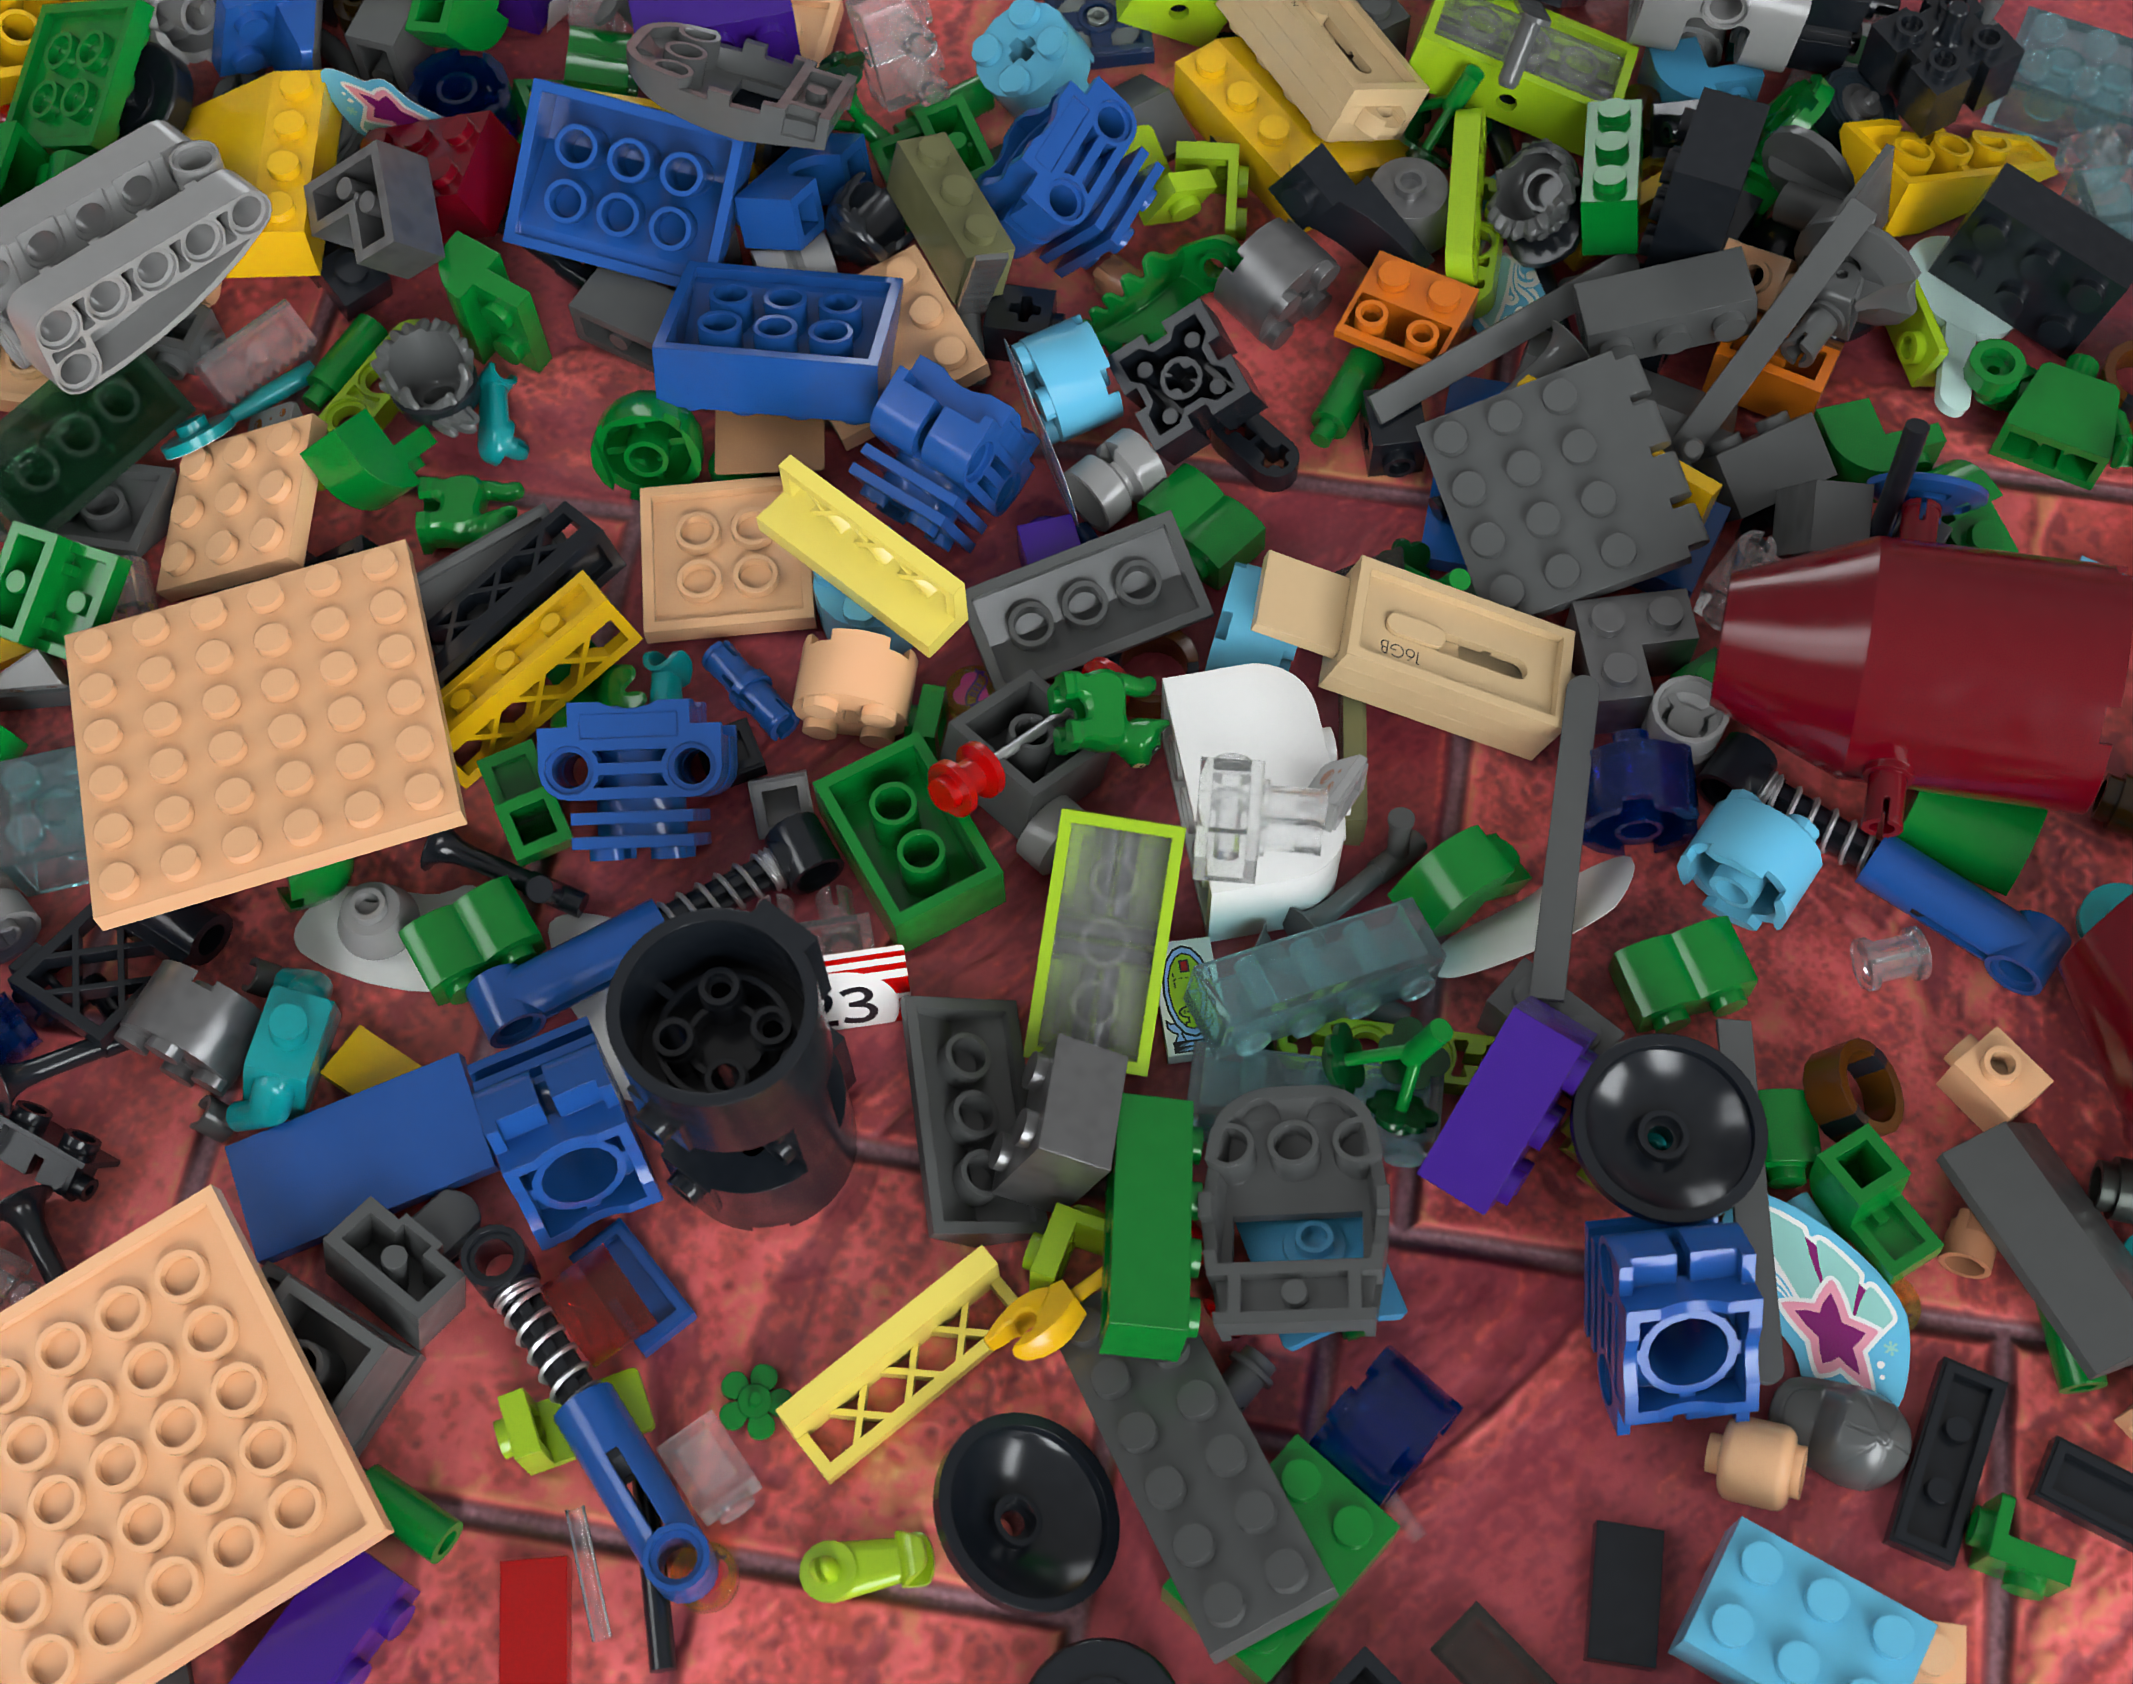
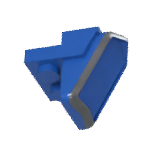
M216 0L211 61L219 77L239 73L251 74L267 67H273L274 71L322 70L320 47L323 0Z

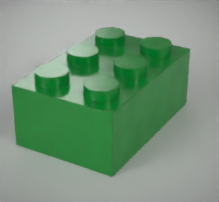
M919 730L812 782L822 819L893 944H902L905 953L1006 902L1004 872L970 815L956 817L949 812H944L930 798L928 792V771L938 761Z
M1298 1434L1292 1438L1270 1463V1467L1334 1584L1339 1598L1225 1659L1251 1684H1271L1391 1544L1401 1527ZM1170 1577L1162 1586L1161 1600L1199 1634Z

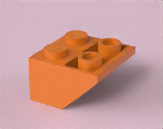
M1379 251L1334 330V337L1416 369L1466 340L1472 329L1480 289Z
M1757 311V324L1765 313ZM1749 335L1730 342L1720 341L1702 391L1707 392ZM1829 338L1817 354L1813 364L1806 368L1798 367L1804 353L1800 354L1793 365L1783 357L1779 347L1736 405L1766 417L1784 410L1788 411L1790 419L1810 412L1814 413L1845 344Z

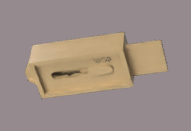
M1217 0L1215 4L1230 22L1229 25L1232 31L1242 37L1256 55L1257 62L1270 72L1282 87L1284 96L1298 107L1310 122L1312 131L1324 141L1399 140L1430 90L1356 0Z
M1269 550L1264 556L1251 631L1323 655L1318 687L1530 761L1561 734L1566 688L1569 681L1576 677L1571 672L1576 631L1365 555L1360 557L1346 576Z

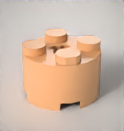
M834 628L832 629L830 640L818 641V638L813 633L808 635L803 643L792 709L796 716L803 720L802 732L819 740H832L836 738L837 734L860 736L859 740L862 744L878 749L894 743L895 736L902 734L904 726H908L918 668V659L915 652L909 649L904 652L903 656L901 653L890 649V637L859 629Z

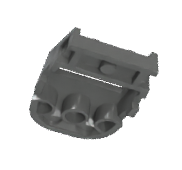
M677 22L650 23L640 27L626 45V62L629 72L638 87L652 101L675 116L696 126L744 142L825 150L828 136L843 112L851 108L857 76L849 73L844 77L817 69L818 62L799 55L794 57L793 64L768 56L769 44L749 38L745 40L743 48L721 43V35L718 31ZM740 89L779 99L777 103L764 100L761 110L732 103L733 98Z
M1327 1085L1265 1087L1249 1091L1237 1097L1217 1116L1215 1124L1210 1130L1204 1160L1208 1168L1204 1191L1198 1192V1218L1202 1226L1206 1276L1213 1290L1216 1312H1212L1213 1325L1221 1341H1232V1335L1364 1331L1365 1337L1376 1336L1389 1253L1390 1184L1386 1182L1382 1161L1383 1151L1376 1121L1373 1119L1367 1106L1353 1094ZM1363 1217L1364 1258L1234 1262V1222Z

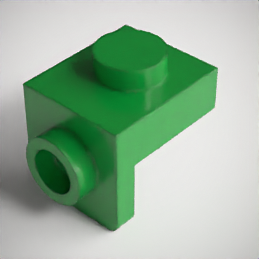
M2001 1492L1985 1502L1983 1506L1977 1505L1970 1515L1965 1531V1543L1973 1546L1968 1567L2002 1580V1589L2015 1596L2029 1600L2041 1601L2044 1599V1596L2050 1597L2071 1587L2076 1560L2008 1535L2016 1497Z

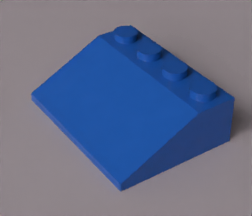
M534 77L502 241L677 287L688 261L724 263L737 222L735 218L736 205L734 197L748 185L757 143L738 141L714 133L681 119L668 111Z
M688 261L652 345L656 398L676 407L686 408L688 411L707 409L731 411L742 416L766 414L787 416L793 420H808L811 418L838 420L850 425L870 423L873 409L890 380L903 294V278Z

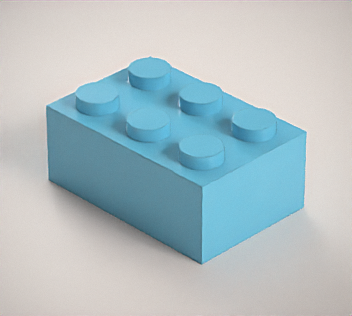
M1741 1516L1724 1532L1668 1653L1721 1684H1913L1938 1625Z

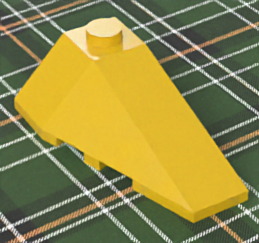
M1890 119L1843 123L1839 131L1842 156L1854 176L1855 185L1885 145L1894 146L1888 222L1882 229L1892 237L1919 234L1968 213L2006 162L2038 182L2057 175L2062 167L2055 158L2030 136L1973 130L1969 138H1962L1952 133H1946L1943 127L1921 139L1915 132L1902 131L1900 121Z

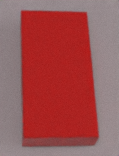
M567 1555L500 1561L499 1684H572V1559Z

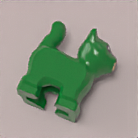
M460 474L446 479L430 476L418 477L421 481L418 484V498L424 501V511L416 512L415 528L423 554H433L437 548L461 549L517 518V507L507 505L488 512V502L511 503L517 501L524 496L525 490L520 482L501 483L480 480L476 476L469 474Z
M1098 669L1085 674L1079 671H1062L1055 677V682L1047 689L1049 714H1061L1066 708H1070L1074 713L1075 719H1067L1065 727H1056L1053 730L1056 755H1066L1069 752H1075L1077 749L1094 753L1114 752L1132 768L1147 767L1151 762L1152 756L1161 748L1162 732L1170 726V722L1165 719L1141 717L1128 720L1126 716V695L1134 698H1144L1156 691L1157 682L1152 676L1137 678L1131 674L1115 672L1110 669Z

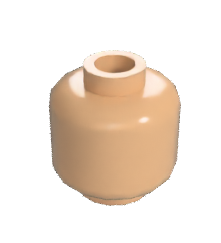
M1732 1417L1725 1427L1724 1434L1711 1432L1706 1449L1704 1471L1716 1474V1487L1723 1499L1769 1511H1779L1786 1506L1789 1498L1799 1500L1801 1497L1807 1467L1808 1447L1798 1445L1796 1432L1788 1425L1749 1417V1421L1736 1423Z

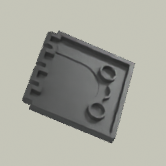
M1611 350L1416 425L1477 596L1541 619L1570 608L1572 601L1595 599L1692 563L1690 552L1704 547L1710 542L1695 503H1689L1675 509L1672 507L1673 504L1684 501L1692 495L1676 452L1670 451L1655 457L1652 456V453L1670 446L1672 441L1655 400H1648L1635 406L1632 404L1652 393L1638 355L1633 354L1615 360Z

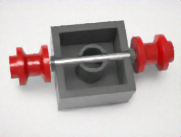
M1095 657L1083 666L1081 672L1085 674L1098 669H1110L1126 674L1121 666L1104 657ZM1029 669L948 723L940 759L928 771V792L933 803L940 810L949 812L956 817H966L977 808V805L981 806L1019 840L1021 833L1031 819L1058 796L1067 795L1077 803L1101 786L1111 752L1094 753L1077 749L1075 752H1069L1066 755H1056L1053 730L1056 727H1065L1067 719H1075L1074 713L1070 708H1066L1061 714L1050 715L1047 689L1051 685L1032 669ZM1126 695V706H1127V705L1129 704V701H1130V696H1127V695Z

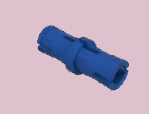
M724 640L723 643L718 641L706 650L702 657V666L725 687V690L729 693L730 702L739 711H746L772 740L777 741L778 737L782 740L797 728L800 718L796 716L792 707L772 687V679L765 671L751 666L728 640Z

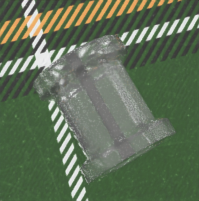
M1917 926L1902 928L1900 934L1875 941L1861 937L1853 939L1851 942L1850 956L1854 975L1860 987L1868 992L1879 990L1883 982L1911 977L1915 981L1928 979L1932 973L1930 947L1925 935Z

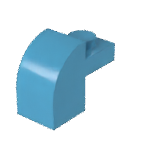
M1697 37L1680 39L1674 52L1646 47L1637 83L1655 88L1659 92L1662 102L1700 99L1704 87L1732 95H1741L1743 98L1757 101L1765 75L1762 69L1738 64L1708 68Z

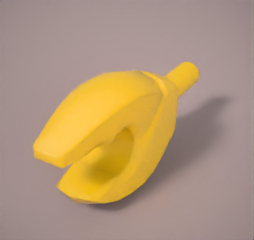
M1102 1267L1072 1289L1062 1279L1051 1283L1050 1286L1037 1288L1023 1294L998 1317L983 1341L989 1349L995 1351L1009 1343L1012 1339L1021 1337L1015 1343L1012 1351L1016 1358L1023 1361L1040 1359L1054 1353L1074 1336L1087 1316L1085 1309L1080 1303L1102 1287Z

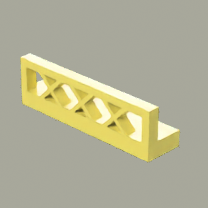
M790 454L778 465L784 491L756 517L759 530L928 658H931L968 620L965 583Z
M983 1245L979 1246L775 1410L784 1427L830 1485L994 1352L983 1341L989 1330L968 1328L970 1306L989 1290L995 1293L1006 1308L1018 1297L1000 1277L998 1263ZM960 1315L959 1327L946 1326ZM932 1336L958 1339L955 1362L944 1371L917 1369L920 1346ZM966 1339L979 1341L965 1353ZM910 1355L909 1368L895 1367ZM880 1378L907 1379L905 1401L892 1413L866 1411L869 1387ZM916 1380L930 1381L914 1394ZM859 1396L857 1410L844 1409V1407ZM830 1419L856 1421L853 1445L832 1462L828 1460L810 1437L813 1432ZM865 1422L878 1423L863 1436Z

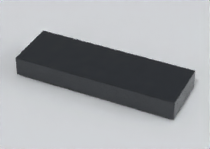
M1945 1356L1938 1361L1882 1542L1883 1544L1946 1571L1955 1567L2008 1382Z

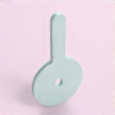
M1931 236L1918 241L1910 249L1909 253L1921 271L1917 279L1949 349L1948 355L1937 367L1934 402L1943 414L1952 418H1958L1967 411L1971 404L1972 389L1964 379L1963 368L1972 348L1976 345V341L1981 342L1986 339L2004 338L2014 328L1928 272L1950 237Z

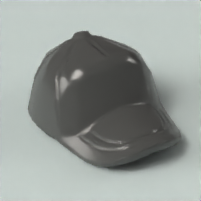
M1813 1377L1789 1378L1781 1383L1774 1392L1768 1411V1421L1790 1426L1796 1432L1798 1445L1808 1447L1807 1467L1829 1481L1848 1489L1868 1492L1892 1482L1905 1467L1911 1453V1430L1899 1408L1883 1395L1862 1386Z

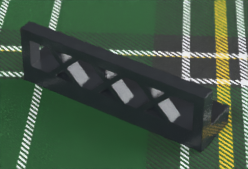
M564 501L428 620L427 627L431 646L434 643L445 641L444 648L434 656L440 690L580 571L584 570L600 589L626 566V563L603 529L568 502ZM569 524L578 529L565 542L551 545L552 539ZM532 565L531 572L523 579L509 583L510 576L520 567ZM489 603L488 609L480 617L466 621L467 614L477 605Z

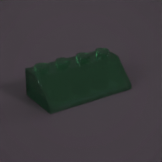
M144 352L125 367L81 394L63 392L48 380L0 420V531L8 535L14 520L55 533L197 409Z

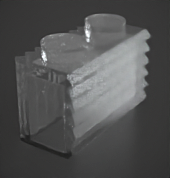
M284 298L194 361L192 368L222 407L230 409L235 405V402L243 400L244 396L251 394L253 390L260 388L262 384H267L271 377L276 378L280 371L284 372L289 365L293 366L306 353H311L316 347L317 338Z

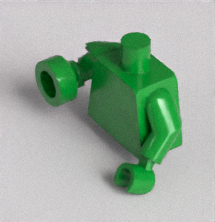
M1986 339L1979 342L1972 348L1963 368L1964 379L1968 386L1973 389L1976 401L1995 411L2009 413L1988 454L2090 491L2110 459H2112L2111 468H2133V432L2126 413L2118 408L2120 390L2115 384L2096 378L2100 366L2098 361L2089 355L2073 354L2066 359L2064 366L2046 362L2042 363L2037 370L2026 364L2025 356L2017 346L2002 339Z

